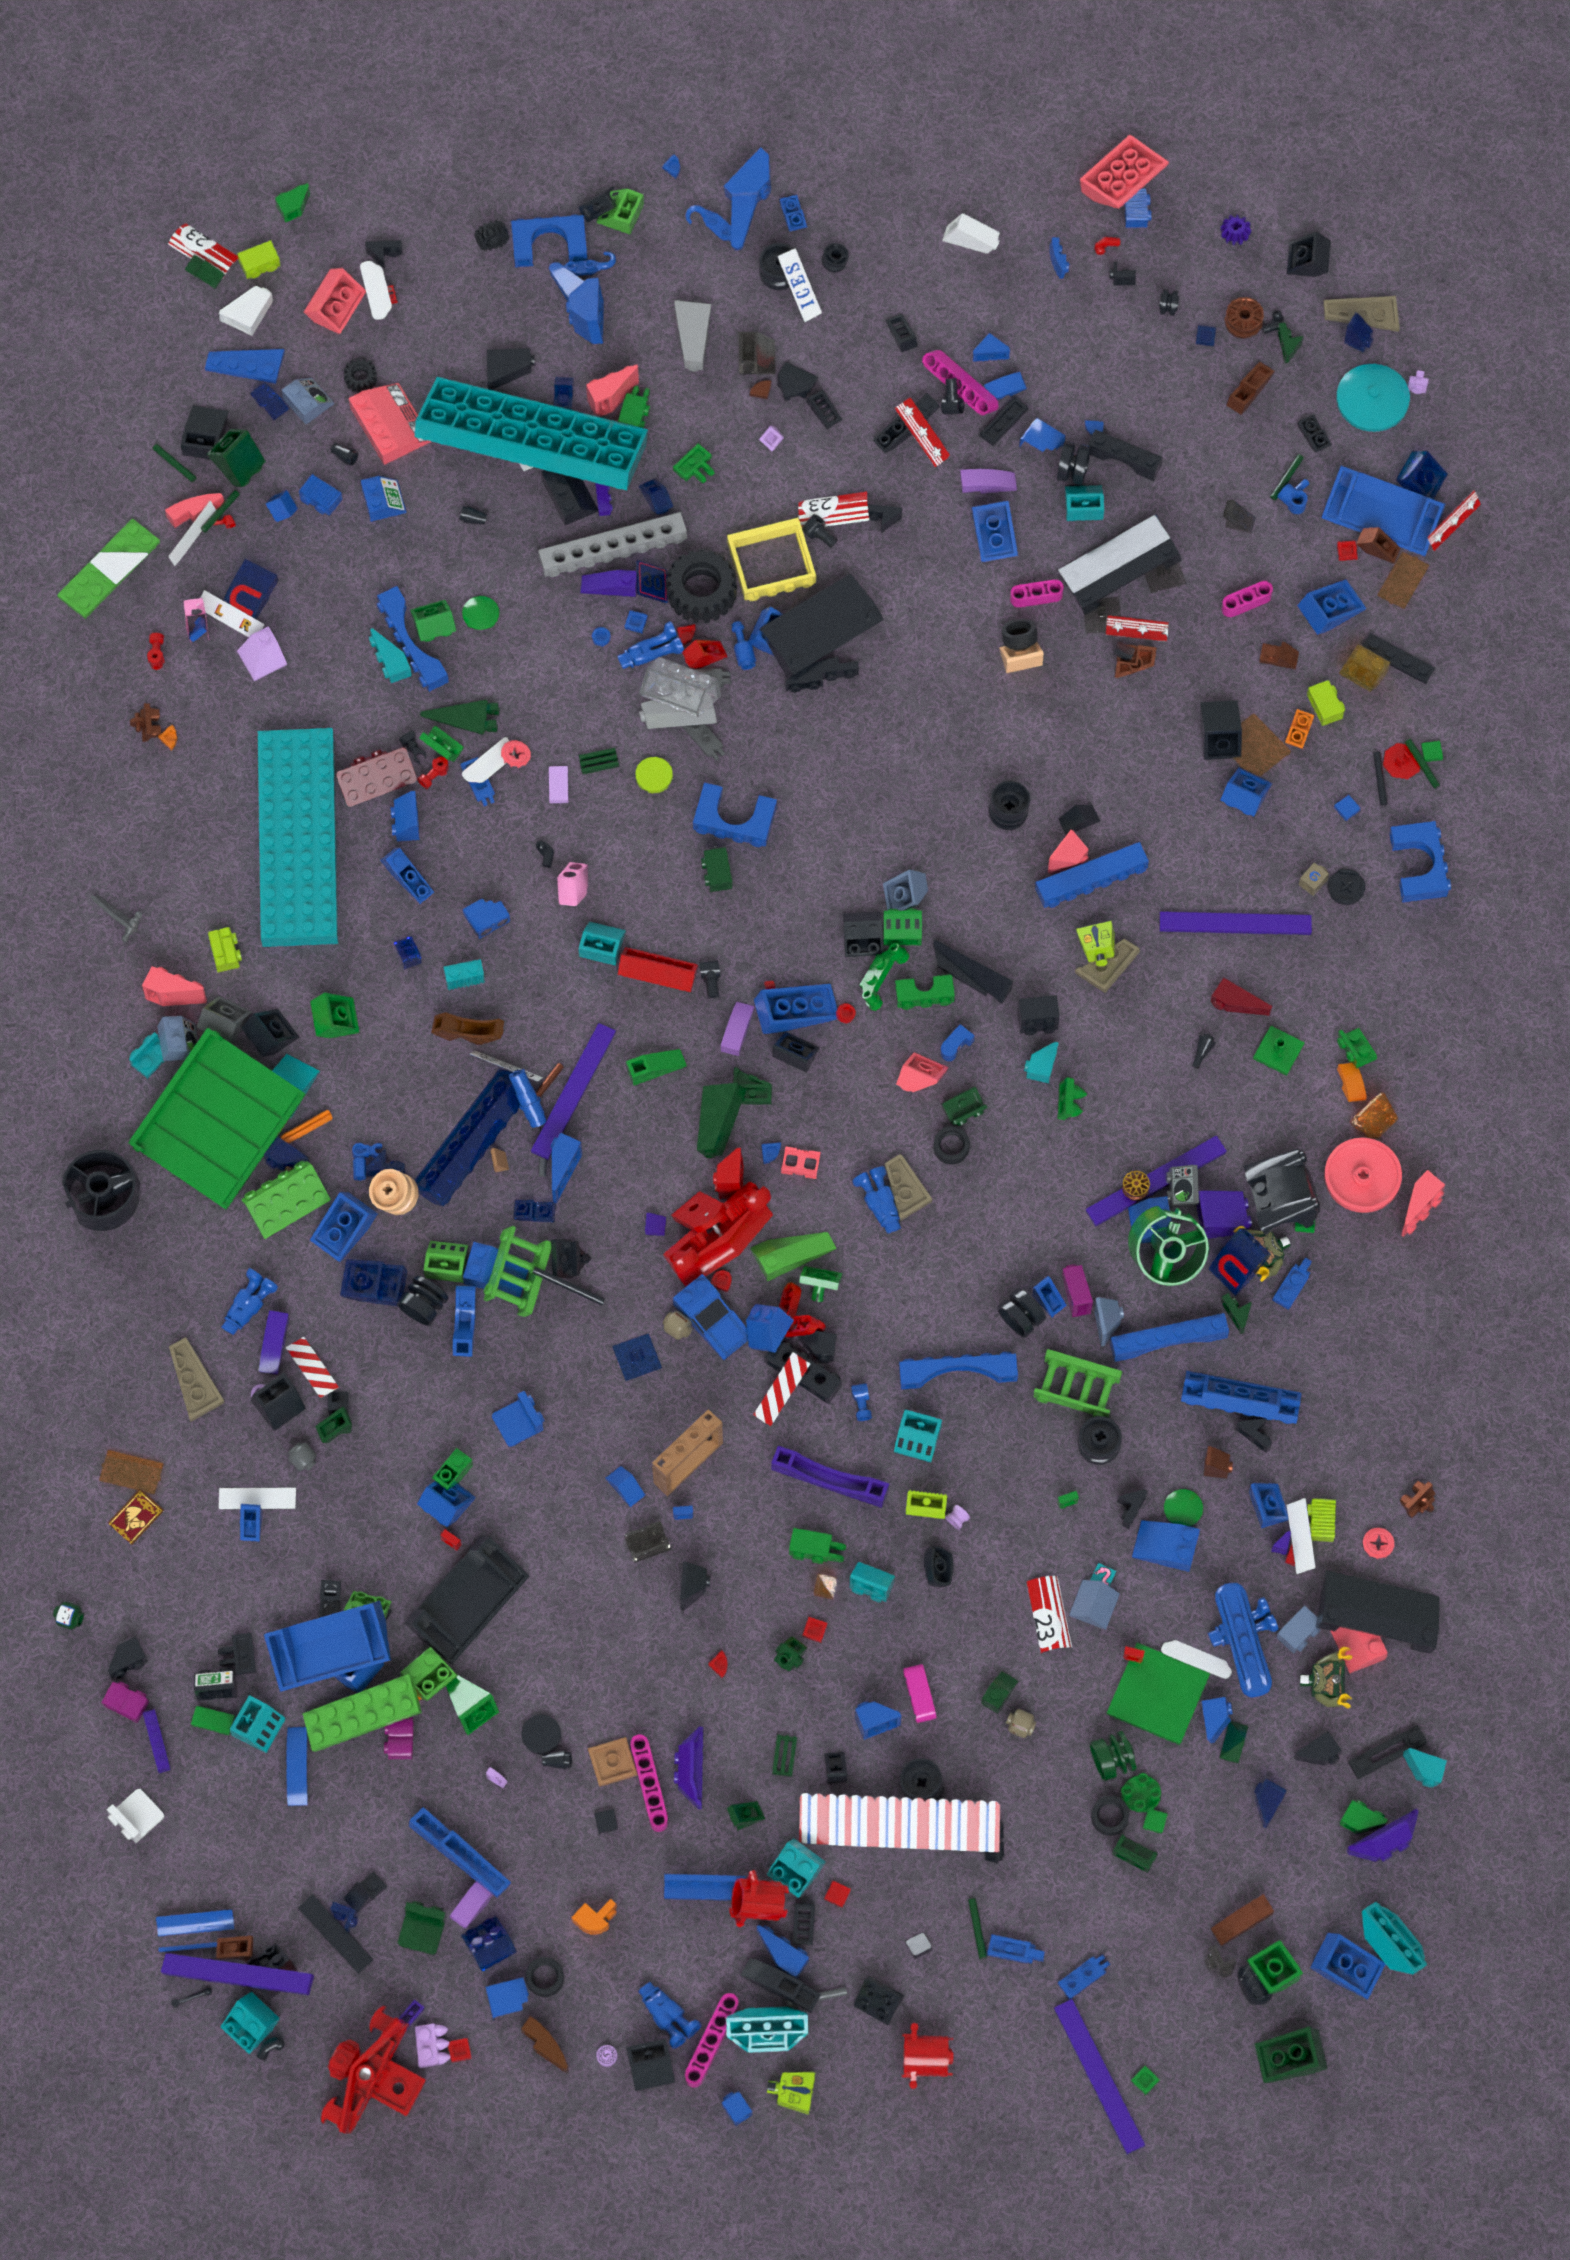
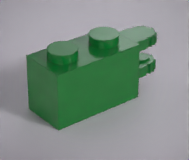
M634 386L632 394L626 393L618 422L645 429L646 422L644 418L650 412V406L648 405L650 389L646 388L643 397L638 396L639 386Z
M793 1528L789 1547V1555L793 1559H812V1562L817 1564H823V1562H828V1560L834 1562L844 1561L843 1556L830 1553V1549L846 1550L845 1544L832 1541V1535Z

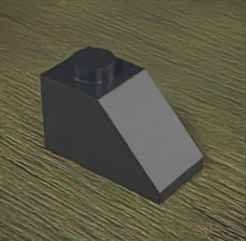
M815 1331L811 1335L798 1336L804 1347L814 1359H818V1362L829 1363V1361H834L837 1334Z
M1327 1731L1297 1751L1294 1758L1296 1761L1322 1766L1328 1763L1332 1765L1340 1759L1339 1756L1342 1750Z

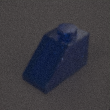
M1356 312L1347 326L1344 343L1364 353L1365 349L1370 348L1374 341V338H1372L1373 330Z
M655 478L638 486L651 510L656 514H664L673 507L666 487Z
M279 1137L275 1139L264 1153L265 1163L270 1168H277L280 1171L294 1169V1166L301 1161L309 1162V1158Z
M1265 1779L1263 1784L1259 1782L1254 1791L1257 1794L1255 1802L1263 1827L1266 1829L1287 1791L1268 1779Z

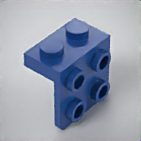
M525 1391L517 1394L518 1400L492 1414V1419L508 1447H513L543 1431L542 1422H544V1418L540 1411H535L533 1407L535 1402L531 1395H526Z

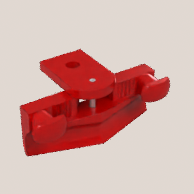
M749 1181L724 1203L699 1191L671 1215L676 1222L691 1229L689 1233L663 1254L685 1287L701 1274L707 1276L738 1257L770 1220L773 1214L767 1207V1204L771 1200V1194L765 1186L758 1189L756 1184ZM713 1227V1230L708 1234L706 1230Z

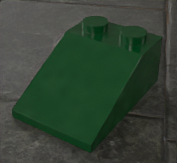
M1310 2026L1255 2044L1265 2084L1311 2075L1328 2069L1319 2030Z

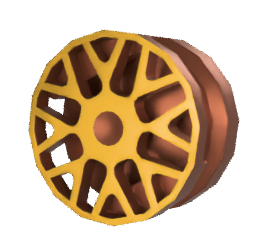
M1140 1171L1128 1173L1124 1177L1122 1186L1125 1197L1132 1201L1144 1199L1149 1192V1178Z

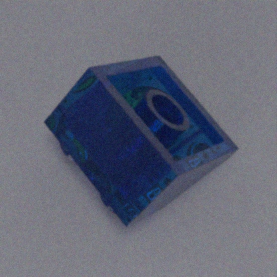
M1412 451L1396 481L1404 489L1434 499L1448 473L1428 451Z

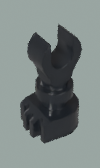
M411 730L404 734L399 741L403 747L408 746L407 749L412 752L414 761L420 764L417 755L421 754L426 759V752L417 747L418 744L413 742L416 734Z

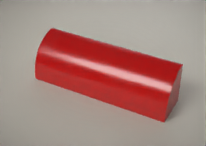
M625 947L621 954L618 975L691 992L698 964Z

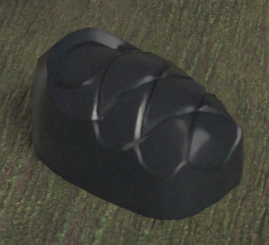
M937 1545L930 1546L924 1553L925 1576L930 1586L941 1588L950 1585L952 1582V1553Z
M1249 1964L1241 1967L1238 1970L1237 1978L1247 2001L1252 2005L1268 2003L1273 1994L1268 1993Z

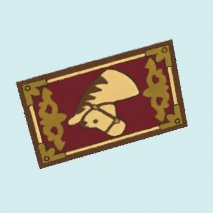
M139 1489L111 1518L108 1524L132 1545L164 1510L145 1492Z

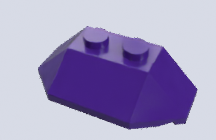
M698 1727L679 1745V1752H675L674 1763L678 1764V1772H674V1784H678V1790L697 1809H702L703 1727Z
M1416 1808L1348 1846V1855L1374 1862L1379 1860L1384 1862L1393 1856L1391 1853L1397 1850L1399 1852L1406 1850L1410 1847L1409 1843L1413 1837L1419 1811Z

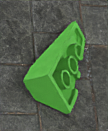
M823 1232L766 1240L750 1248L768 1282L835 1250L836 1246L829 1233Z

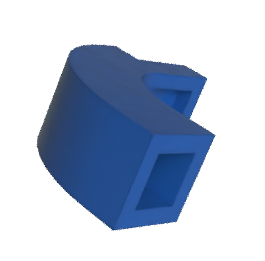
M456 1286L453 1356L472 1357L476 1322V1287Z

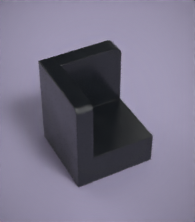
M330 1392L328 1394L329 1415H332L341 1407H345L349 1414L348 1392Z

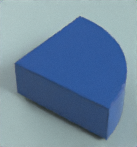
M673 154L662 166V169L675 179L680 173V163L676 155Z
M1085 420V428L1092 436L1095 429L1103 432V422Z
M201 616L194 622L196 625L193 631L189 632V639L193 642L207 632L205 619Z
M781 1142L762 1144L763 1164L770 1163L777 1158L780 1153Z

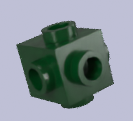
M791 1636L777 1647L775 1651L777 1655L773 1661L778 1663L782 1669L790 1672L793 1668L801 1666L804 1661L803 1655L808 1647Z

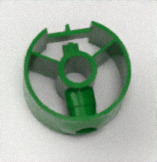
M1159 1206L1152 1207L1135 1220L1129 1232L1128 1248L1130 1255L1148 1280L1166 1286L1186 1283L1198 1275L1206 1263L1209 1252L1206 1233L1189 1213L1188 1215L1181 1214L1179 1208L1172 1212L1163 1210ZM1169 1216L1193 1222L1196 1230L1178 1235L1181 1224L1172 1221L1169 1222L1168 1228L1162 1227L1155 1230L1151 1226ZM1149 1228L1154 1232L1151 1237V1244L1155 1250L1151 1271L1142 1266L1139 1256L1141 1240ZM1173 1241L1171 1247L1163 1250L1166 1243ZM1197 1244L1190 1260L1181 1268L1171 1272L1174 1263L1184 1257L1186 1247Z

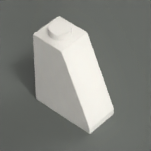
M962 213L947 225L942 241L988 254L991 250L997 248L1000 233Z
M253 287L220 310V321L253 335L273 302L272 293L263 287Z

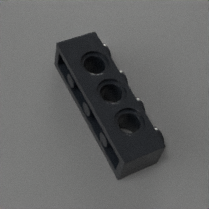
M785 1340L780 1343L775 1353L767 1352L764 1356V1363L778 1372H781L786 1364L783 1359L790 1357L792 1353L809 1362V1371L804 1373L798 1385L828 1405L842 1387L840 1376L834 1372L829 1373L821 1363L811 1361L804 1352H797ZM817 1378H823L825 1382L822 1384H818L815 1382V1380Z

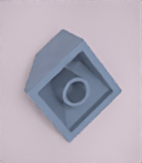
M908 870L883 883L887 910L893 908L898 910L913 908L920 903L928 892L925 873Z
M1099 1297L1095 1300L1094 1313L1100 1345L1105 1346L1120 1326L1124 1313L1123 1308L1119 1307L1118 1301Z

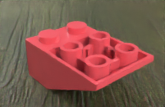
M637 364L627 366L616 373H609L606 377L594 379L586 384L587 401L596 417L612 413L625 399L626 393L630 394L634 386L639 384Z
M152 966L142 984L145 998L161 1006L204 1004L207 1002L204 987L200 983L187 981L179 974H170L162 967L156 968Z
M1428 1170L1414 1184L1401 1234L1403 1237L1407 1233L1409 1235L1412 1234L1417 1228L1416 1224L1418 1221H1424L1430 1214L1429 1210L1432 1207L1436 1208L1443 1200L1445 1184Z

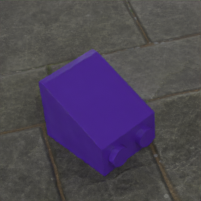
M1198 1191L1199 1203L1196 1205L1199 1225L1205 1231L1207 1239L1239 1235L1237 1232H1233L1239 1226H1243L1246 1229L1252 1227L1251 1217L1247 1216L1246 1213L1248 1200L1247 1197L1244 1198L1243 1191Z

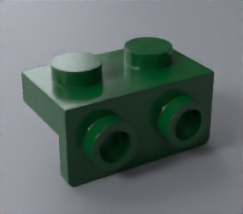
M972 1087L940 1103L950 1124H957V1126L968 1122L967 1118L971 1116L975 1118L984 1114L983 1110L988 1108L983 1103L976 1087Z

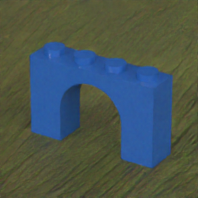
M573 214L566 217H537L529 220L517 219L516 221H511L515 267L533 266L532 245L534 240L544 233H556L566 240L569 261L587 260L583 215Z
M704 783L693 820V830H696L699 834H714L715 837L720 839L725 837L731 838L737 843L748 842L754 847H766L777 809V799L759 795L751 819L744 824L731 825L723 821L718 814L723 794L722 787Z
M1436 821L1391 827L1389 835L1392 851L1411 848L1421 849L1431 857L1433 862V868L1427 874L1401 878L1399 887L1402 902L1447 897L1448 891L1451 890L1450 879L1446 878L1448 867L1447 862H1443L1444 846L1443 844L1440 845L1439 842L1441 831L1436 826Z

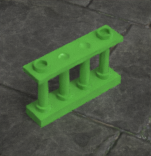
M511 1226L503 1230L500 1235V1247L489 1283L484 1288L485 1296L483 1300L487 1302L494 1299L495 1296L518 1305L517 1315L526 1317L533 1312L542 1278L532 1274L535 1266L545 1271L551 1252V1242L546 1240L537 1245L514 1236L516 1227ZM511 1243L534 1252L533 1262L530 1263L509 1254ZM508 1261L527 1269L529 1272L528 1279L523 1280L504 1272L505 1262ZM500 1278L522 1287L524 1290L523 1297L519 1298L497 1289Z
M1047 1349L1045 1362L1048 1363L1049 1367L1042 1389L1035 1388L1033 1397L1037 1398L1036 1400L1041 1403L1052 1402L1092 1414L1093 1417L1102 1416L1109 1418L1110 1410L1105 1409L1112 1384L1120 1383L1122 1371ZM1061 1366L1066 1368L1067 1375L1061 1394L1057 1395L1049 1392L1056 1368ZM1077 1372L1084 1373L1086 1376L1079 1401L1068 1398L1074 1375ZM1096 1377L1104 1379L1105 1382L1098 1406L1086 1403L1093 1380Z

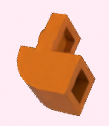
M610 1899L596 1913L584 1903L571 1917L572 1922L587 1934H601L609 1929L606 1919L610 1921L616 1915L617 1904Z

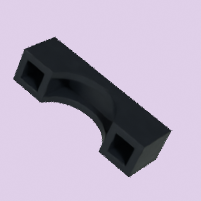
M1096 429L1088 442V445L1091 446V456L1103 461L1106 459L1119 460L1130 466L1137 475L1154 481L1161 468V456Z

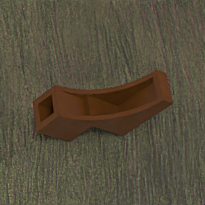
M444 1012L434 1016L431 1033L448 1041L462 1038L476 1045H482L501 1039L504 1032V1021L499 1018L494 1020L467 1019Z

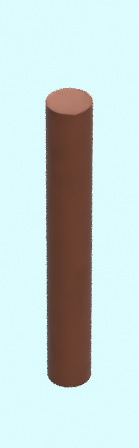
M557 1063L536 1090L537 1096L541 1098L564 1068L562 1064Z

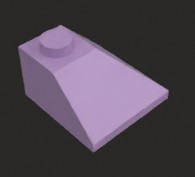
M269 627L252 634L237 650L254 681L287 665L279 644Z

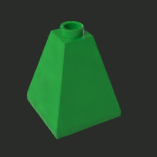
M459 1675L446 1685L467 1736L499 1713L491 1693Z

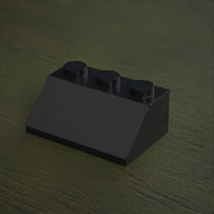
M546 470L541 471L542 482L565 526L598 512L582 479Z

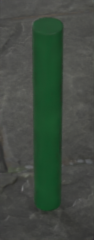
M158 444L153 446L152 449L189 481L193 483L197 479L194 474Z
M1298 454L1271 494V499L1277 500L1280 491L1287 485L1304 459L1302 455Z
M234 490L201 527L203 532L206 533L239 497L238 491Z
M1408 739L1405 741L1406 746L1434 789L1440 786L1438 780L1412 739Z
M976 1898L968 1900L979 1959L987 1958Z

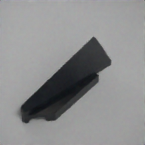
M937 940L933 942V949L939 969L952 975L982 995L987 996L989 993L1001 1004L1004 1002L1012 990V980Z

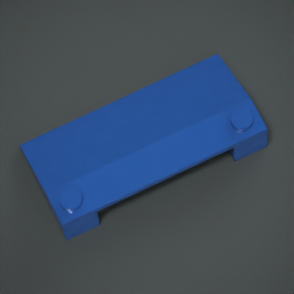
M1341 466L1322 518L1358 532H1362L1363 528L1379 527L1399 547L1425 556L1430 546L1427 537L1438 527L1446 504Z
M380 1601L264 1634L280 1692L391 1660L386 1619Z

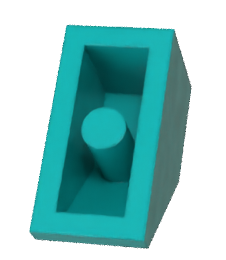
M1054 1042L1033 1053L1030 1061L1026 1060L1024 1071L1027 1072L1028 1079L1049 1083L1058 1050V1042Z
M1412 1748L1403 1752V1757L1415 1779L1422 1782V1785L1433 1788L1442 1782L1447 1760Z

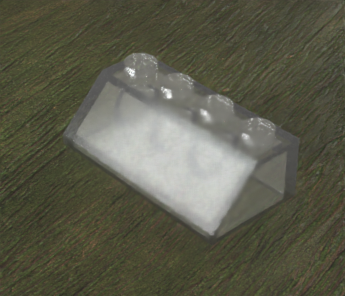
M658 657L647 667L639 691L641 696L697 717L721 696L718 678L662 657Z

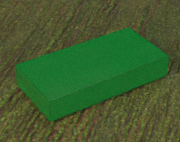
M196 1706L191 1726L230 1736V1728L233 1725L235 1715Z

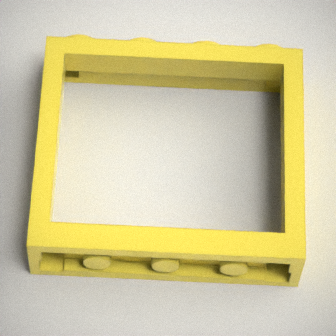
M799 518L727 535V544L745 601H756L766 595L772 597L782 591L792 592L802 586L808 588L816 583L815 570ZM795 533L807 575L748 589L736 547Z

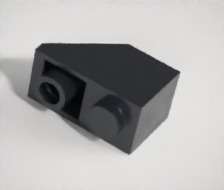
M136 1636L117 1645L108 1669L111 1679L122 1678L127 1674V1671L141 1669L145 1666L144 1663L148 1662Z

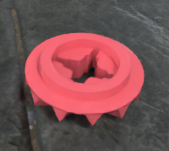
M512 740L503 745L501 757L504 759V763L510 764V767L517 766L519 769L523 765L526 766L529 762L531 752L523 742ZM513 750L514 752H516L517 755H519L518 759H516L515 756L512 755Z
M1373 1528L1363 1538L1364 1551L1368 1553L1369 1557L1372 1556L1376 1559L1386 1558L1394 1549V1538L1389 1531L1383 1528ZM1378 1536H1380V1542L1384 1543V1545H1381V1547L1379 1548V1551L1377 1550L1376 1545L1373 1544V1542H1376V1540L1378 1539Z

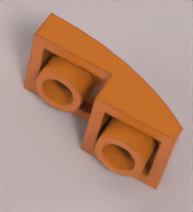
M1297 709L1285 743L1303 749L1315 715Z
M1353 1063L1339 1064L1337 1071L1343 1081L1342 1090L1348 1102L1366 1100L1365 1086L1359 1068H1356Z

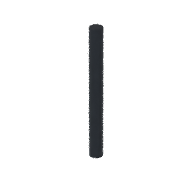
M536 1266L532 1271V1274L601 1306L605 1301V1298Z

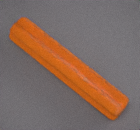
M329 1110L321 1112L280 1135L281 1142L284 1145L293 1142L332 1120V1114Z

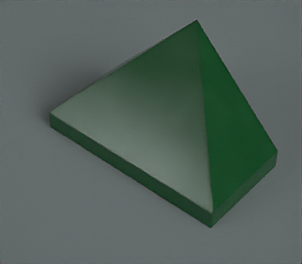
M1233 1721L1229 1722L1219 1759L1239 1764L1248 1730L1247 1725Z

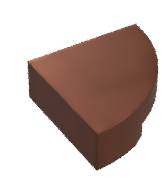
M761 381L755 384L750 391V396L768 399L772 381Z

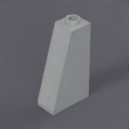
M675 300V316L684 367L690 371L703 370L711 317V304Z
M705 686L641 703L642 711L639 712L641 722H645L647 729L717 723L714 706Z

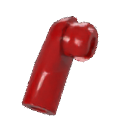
M1102 238L1094 246L1096 254L1103 255L1105 248L1108 246L1119 247L1120 238Z

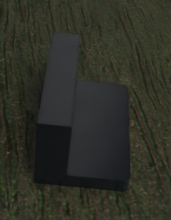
M614 186L587 199L578 207L587 223L617 206L609 194L615 189Z

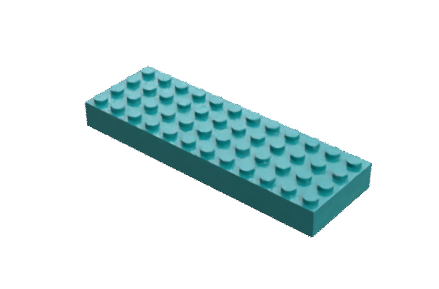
M437 377L416 418L414 437L627 490L646 448L648 429Z
M333 728L258 731L260 922L262 947L338 944Z

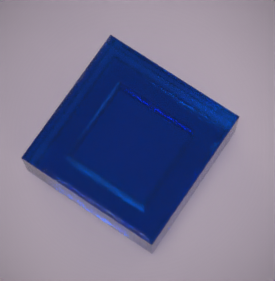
M1198 325L1196 344L1214 346L1216 327Z

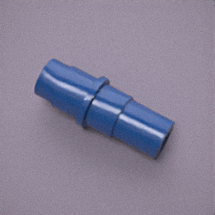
M525 1070L514 1071L509 1075V1078L520 1103L519 1108L523 1110L532 1128L539 1127L547 1121L540 1104L541 1099L536 1095L534 1088L531 1086Z

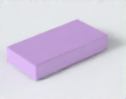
M568 766L549 767L550 803H568Z

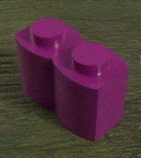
M119 1681L118 1684L112 1682L101 1703L104 1707L138 1723L149 1701L145 1693L139 1690L133 1692L129 1690L127 1684Z
M413 1717L385 1726V1735H388V1742H384V1754H388V1759L413 1760Z

